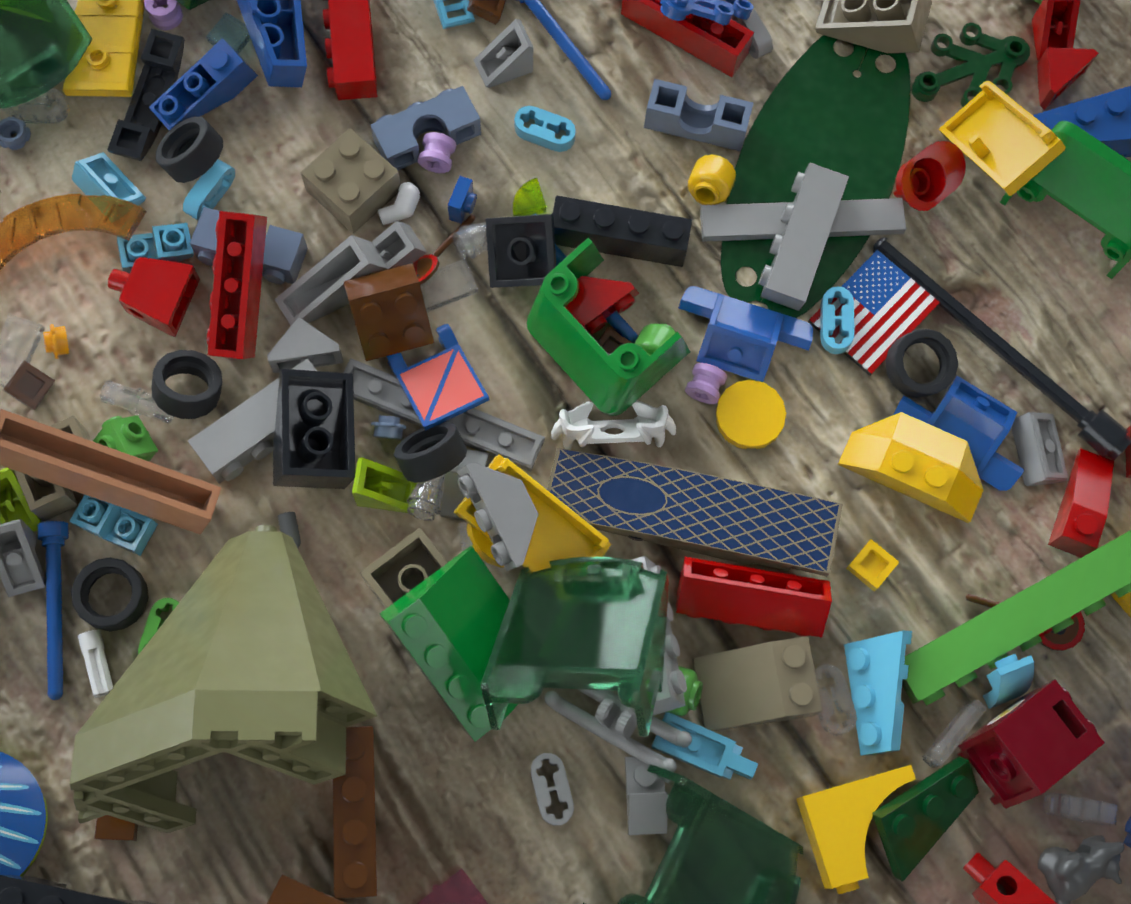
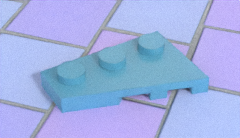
M903 630L844 644L861 756L900 750L905 706L901 701L902 680L908 677L909 665L904 664L906 644H911L912 631Z

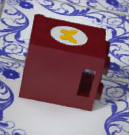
M1054 679L1018 698L960 743L958 747L961 751L957 753V756L968 759L994 795L989 798L994 805L1001 803L1007 809L1044 794L1105 742L1098 735L1094 724L1086 719L1074 704L1069 692Z

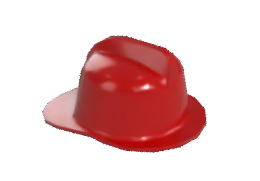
M937 141L927 146L898 170L895 178L896 190L893 192L894 196L903 198V201L918 211H928L934 208L962 183L966 171V161L963 152L957 145L949 141Z

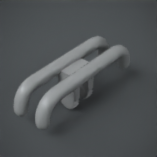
M565 665L561 668L560 676L562 679L601 704L597 709L596 717L568 702L556 692L550 691L545 694L544 698L545 703L549 707L650 767L667 775H671L676 771L677 765L673 759L660 755L632 739L631 735L639 724L670 743L686 748L692 742L690 733L680 731L655 716L643 718L629 710L627 700L586 678L573 667Z

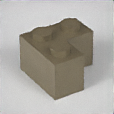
M74 416L51 425V427L90 440L85 427ZM14 470L31 512L43 521L78 506L72 490Z

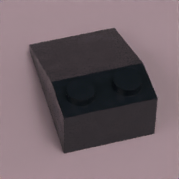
M281 368L273 444V486L345 489L354 480L356 473L353 374Z

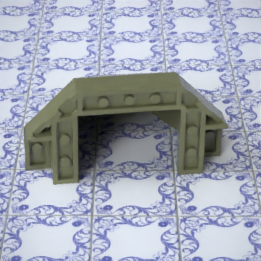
M260 525L255 528V531H249L240 536L230 538L75 735L70 788L74 790L73 800L76 811H79V823H85L109 815L165 833H171L195 825L197 809L176 802L178 772L174 771V769L221 752H227L313 785L346 775V727L377 717L378 715L291 536L283 532H277V528L272 525Z

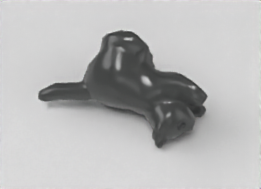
M1096 835L1084 839L1075 852H1070L1067 848L1060 847L1045 849L1039 857L1038 869L1045 875L1048 887L1056 898L1055 902L1057 904H1070L1071 901L1086 894L1100 878L1112 879L1116 883L1122 884V880L1119 877V862L1121 858L1120 853L1124 851V844L1122 842L1107 843L1104 836Z

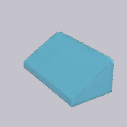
M104 152L75 162L72 174L73 182L113 224L123 219L145 201L146 197Z

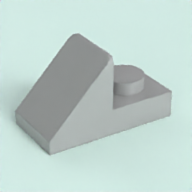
M22 519L0 524V578L8 597L46 586V577L35 551L38 540L37 535Z
M625 757L628 835L667 834L668 792H665L664 773L650 767L635 757Z

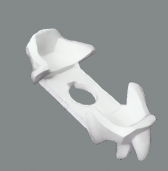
M638 400L632 404L638 415L634 419L591 421L587 417L592 410L593 402L588 401L570 411L561 409L559 419L551 431V438L556 440L563 433V446L568 450H571L575 439L580 447H585L586 444L645 442L649 445L654 437L656 446L662 447L665 441V429L671 435H675L676 425L669 416V410L666 406L662 405L656 408ZM610 428H618L623 432L613 435L604 431Z

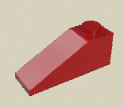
M1082 448L1078 450L1048 542L1049 546L1080 558L1098 548L1108 516L1114 467L1113 460Z

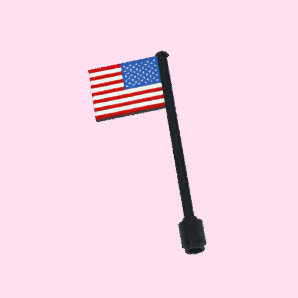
M883 237L876 241L873 246V255L841 286L849 290L854 299V339L844 354L869 376L886 360L888 350L893 343L902 336L914 331L939 305L1078 422L1077 426L1082 429L1078 436L1102 457L1107 455L1114 461L1130 445L1131 437L1127 435L1129 431L1103 409L1097 414L1093 410L1088 411L887 242L888 238ZM836 297L830 303L835 307V316H839L840 310L845 304H841L839 298ZM820 309L808 321L819 332ZM835 325L833 334L829 337H833L835 343L841 344L842 339L845 337L840 336L839 325Z

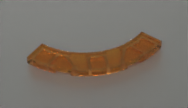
M59 195L23 206L3 218L4 221L0 223V271L13 257L28 246L47 237L65 232L97 231L112 234L129 241L147 211L129 201L106 195Z

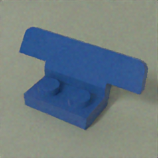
M690 286L686 289L678 309L710 319L696 360L697 362L707 363L756 381H764L777 341L808 351L812 343L813 327L806 321L697 286Z
M956 376L934 413L903 395L893 415L900 412L968 441L980 479L998 490L1006 491L1012 488L1021 477L1024 469L996 452L1009 433L1018 412L959 376Z

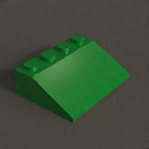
M469 546L380 613V616L474 742L506 719L551 669L549 664L538 657L543 646L473 546Z

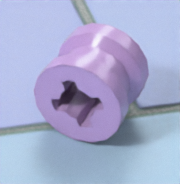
M144 0L145 9L156 28L171 30L181 23L183 13L178 1Z
M430 132L425 134L422 141L424 151L419 154L418 164L431 172H449L452 165L450 155L455 152L456 142L451 137L442 133Z
M696 363L692 370L693 380L688 382L685 388L686 394L702 403H718L720 398L718 390L720 386L725 384L727 374L716 366L707 363Z

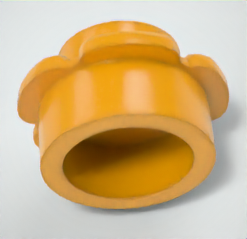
M51 324L49 327L50 331L43 332L46 353L53 352L54 358L59 359L58 355L69 354L65 326L54 327Z

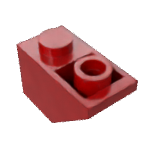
M581 276L577 279L579 284L578 293L565 308L587 332L594 334L607 324L606 318L615 311L622 313L636 302L634 297L639 292L630 282Z

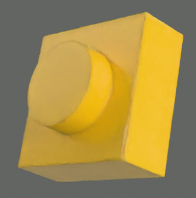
M870 539L846 569L875 592L899 564V561Z

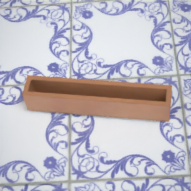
M3 409L0 410L1 466L200 535L211 521L222 487Z

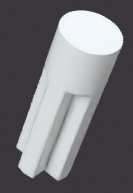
M91 630L78 635L82 655L84 656L93 696L97 698L107 695L113 688V683L104 651L105 647L101 631Z

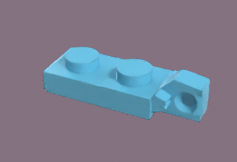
M665 712L662 721L680 731L690 733L692 742L688 747L682 748L656 735L651 748L719 778L723 777L731 780L733 773L750 780L753 778L758 763L740 756L743 747L736 745V741L679 716Z

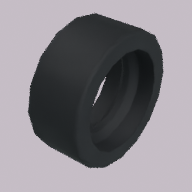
M194 116L185 119L175 125L161 140L156 150V162L176 182L186 183L193 181L205 174L220 157L223 149V138L203 117Z
M931 329L914 330L897 339L888 350L885 361L887 376L892 385L902 394L914 398L928 397L946 389L954 380L958 368L957 352L951 341L940 332ZM918 343L928 345L934 350L939 359L940 369L938 376L935 380L926 384L916 383L908 376L904 369L903 357L905 351L910 346Z
M177 350L167 353L157 361L153 370L152 398L158 408L168 415L180 419H196L205 416L216 408L220 399L223 383L222 371L213 359L206 354L194 350ZM177 374H191L204 380L208 385V389L197 395H183L167 387L165 381L170 376Z
M443 422L426 431L424 428L415 431L403 439L394 451V457L407 481L414 483L429 481L450 472L463 461L467 454V448L457 427L453 423Z
M111 557L95 560L85 566L75 578L71 590L72 605L78 616L96 629L109 632L123 630L137 622L144 613L149 599L147 583L141 573L124 560ZM106 574L122 575L128 580L132 588L129 604L116 615H99L92 609L89 603L91 587L97 579Z

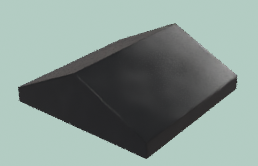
M553 214L485 218L490 288L542 285L546 275L557 266Z

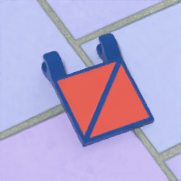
M449 324L436 328L439 336L438 340L444 351L410 367H407L401 352L386 356L392 372L398 379L425 431L490 400L458 344Z

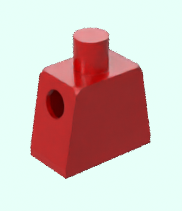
M139 257L135 260L130 273L113 269L108 278V288L121 292L119 302L127 313L170 336L176 337L200 278L193 265Z
M977 852L963 867L979 884L972 895L980 904H1057L1007 860H1004L995 868ZM997 884L1004 887L1006 895L999 892Z

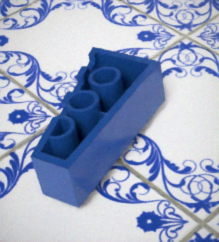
M237 0L268 86L302 87L307 69L301 0Z
M1131 86L1033 115L1050 130L1060 121L1071 122L1120 155L1131 157Z

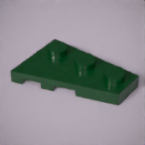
M958 756L872 813L893 876L902 882L979 793L969 760Z

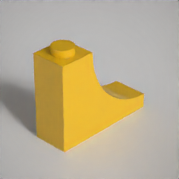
M911 765L796 799L824 889L836 888L838 894H843L859 889L858 881L869 878L865 862V841L868 827L873 817L872 813L877 810L890 793L900 786L916 780Z

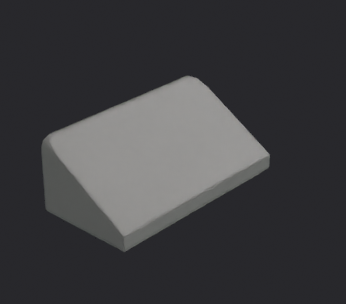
M1028 412L1016 417L1012 424V432L1020 467L1024 469L1022 474L1024 484L1026 486H1038L1069 481L1054 415Z

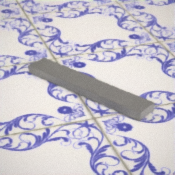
M903 198L841 200L828 237L904 234L906 223ZM787 202L701 205L702 242L774 239L776 233L783 234L786 224L780 222Z
M350 358L343 373L353 374L354 400L395 417H400V419L423 428L396 376ZM475 408L445 421L453 423L457 427L466 446L481 452H487L493 457L500 454L504 458L511 460L518 467L530 472L545 441L544 436Z

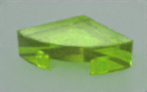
M537 178L523 184L515 194L512 207L513 216L546 213V204Z

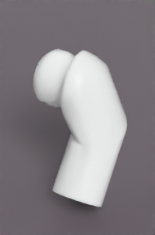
M402 183L399 186L395 203L378 209L383 226L397 220L409 218L414 214L420 199V192L413 183Z

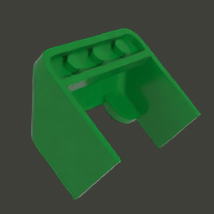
M1060 121L1051 131L1061 139L1066 147L1065 151L1020 188L1017 194L1028 202H1040L1048 195L1105 234L1101 239L1103 252L1108 258L1116 261L1106 275L1113 279L1131 260V161L1077 125L1068 121ZM1005 193L1000 203L1005 206L1012 196Z
M587 238L546 275L527 317L526 324L530 334L594 405L605 415L617 416L626 411L690 353V350L683 337L676 332L650 356L641 346L634 343L623 344L608 355L565 307L578 293L579 284L577 279L581 276H588L604 261L594 243Z

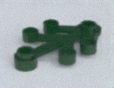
M967 23L960 32V41L967 46L978 45L992 51V53L986 55L953 44L952 38L947 34H938L931 44L932 53L938 57L947 56L961 61L963 64L937 74L930 71L920 73L915 78L911 87L912 94L917 100L929 102L936 97L940 87L973 75L969 88L961 98V105L964 107L970 102L967 98L968 96L975 97L982 91L979 86L986 81L990 68L1001 64L999 75L994 79L993 84L1003 86L1005 88L1003 92L1009 95L1013 87L1011 78L1014 69L1027 62L1030 56V47L1020 37L1008 36L1000 40L982 33V29L978 24ZM966 32H972L975 37L968 36ZM937 43L945 44L946 48H941ZM923 82H928L932 86H927Z

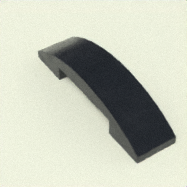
M151 28L141 56V60L144 63L124 121L120 119L117 121L107 149L109 153L142 161L148 153L162 126V122L149 107L177 81L184 50V37Z

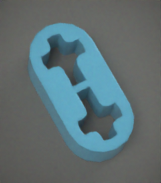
M524 106L515 114V132L523 140L558 152L567 151L573 146L576 129L571 120L534 106ZM534 119L535 124H531L529 128L524 127V122ZM560 130L566 131V136L563 135L561 139L555 138V133L558 134Z
M217 159L215 164L199 178L187 194L183 202V211L199 221L204 207L214 209L231 186L235 178V169Z
M839 286L827 290L823 295L820 305L821 344L826 351L832 354L846 352L854 339L853 295L849 290ZM835 297L839 298L841 304H845L842 306L839 316H835V307L830 304ZM835 325H839L840 336L845 337L842 339L841 344L835 343V339L829 337L832 336Z

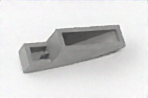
M397 220L372 242L353 235L349 236L274 300L290 326L298 317L309 323L349 304L343 281L410 263L413 264L427 251L411 226Z

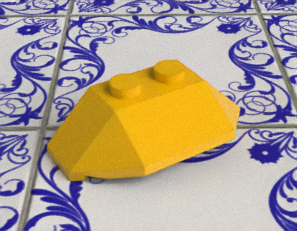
M902 412L853 431L837 464L966 523L971 522L984 491L968 441Z

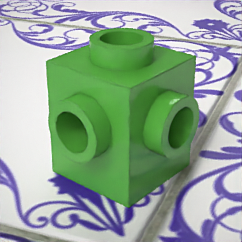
M138 415L125 418L115 416L108 419L102 424L101 431L93 440V442L146 461H150L158 452V448Z

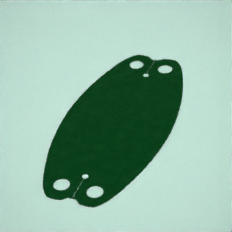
M825 35L821 36L784 75L760 110L741 149L735 167V182L726 204L794 202L797 194L791 191L798 172H805L809 163L849 176L841 200L889 199L902 161L909 122L910 69L906 53H884L853 44V53L843 57L836 54L833 48L834 43L838 39ZM881 55H889L895 60L896 67L892 72H881L875 65L876 59ZM859 69L861 76L855 77L853 72ZM870 235L828 237L806 302L799 311L764 298L762 300V297H760L764 286L758 283L765 265H772L775 255L769 252L774 239L722 241L721 274L725 291L731 298L747 303L756 300L766 304L769 310L797 318L810 310L823 298L826 291L834 286L860 253ZM741 267L752 268L757 274L756 282L748 287L740 285L735 277L738 269Z

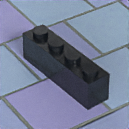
M556 195L552 213L554 216L556 245L577 248L589 238L599 253L683 267L688 249L692 219Z

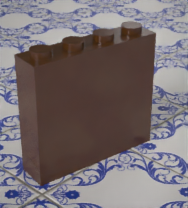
M373 726L346 727V775L333 779L334 898L336 899L377 896Z

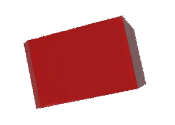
M1043 0L1032 18L1038 61L1047 47L1073 48L1081 0Z
M1047 47L1037 63L1040 106L1045 110L1088 70L1099 53L1094 49Z

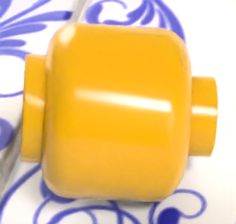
M704 155L693 166L688 179V190L694 199L702 205L720 204L726 201L735 182L736 171L727 159L719 155Z

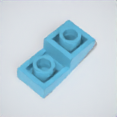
M188 223L152 226V233L117 236L122 271L130 273L135 260L139 257L180 262L193 257L194 253L190 245L191 238Z
M88 495L83 496L69 521L141 556L158 523L146 516Z
M1013 654L995 662L997 669L986 675L993 690L983 695L989 709L1018 698L1028 691L1034 676V660L1031 655L1018 660L1016 654Z

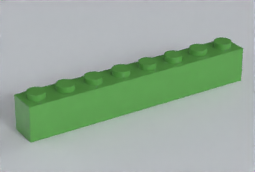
M1131 530L906 655L904 664L909 665L908 677L902 680V686L912 703L915 704L923 700L927 706L946 695L942 688L955 682L959 688L978 677L974 670L985 664L991 670L996 667L995 662L1008 657L1007 652L1019 646L1022 652L1042 642L1039 634L1049 628L1056 634L1074 624L1071 616L1081 610L1088 616L1106 606L1103 600L1106 596L1115 592L1118 598L1131 592Z

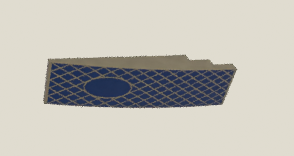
M557 448L547 488L550 493L600 531L626 537L634 536L642 538L643 541L749 566L756 563L789 571L792 568L826 577L830 574L843 506L842 503L742 481Z

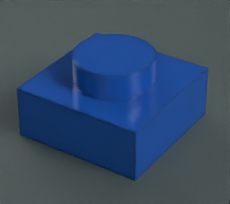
M459 176L448 203L449 220L462 224L466 213L471 214L473 212L477 194L473 193L472 179Z

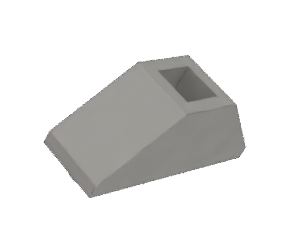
M474 462L465 465L457 471L460 476L458 478V485L466 498H471L475 506L476 512H474L476 522L483 532L487 531L493 543L491 551L496 562L500 566L504 565L506 571L523 565L538 518V512L523 481Z

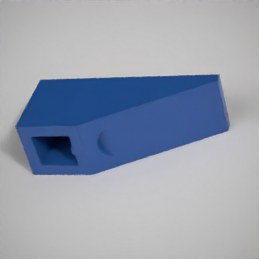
M222 38L149 108L170 131L183 120L194 116L200 117L232 100L258 75L238 52Z

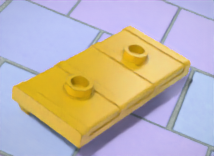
M77 0L71 44L68 51L65 82L62 89L66 96L132 97L145 8L144 0Z
M985 81L979 86L982 91L938 130L947 140L957 145L967 158L974 162L1009 196H1012L1065 151L1066 147L1061 139L991 81Z
M498 454L488 465V468L522 480L538 512V518L522 566L566 601L587 558L599 563L612 544L607 537L511 460ZM465 497L454 513L458 517L463 518L492 543L487 531L483 532L476 522L474 516L476 509L471 498Z

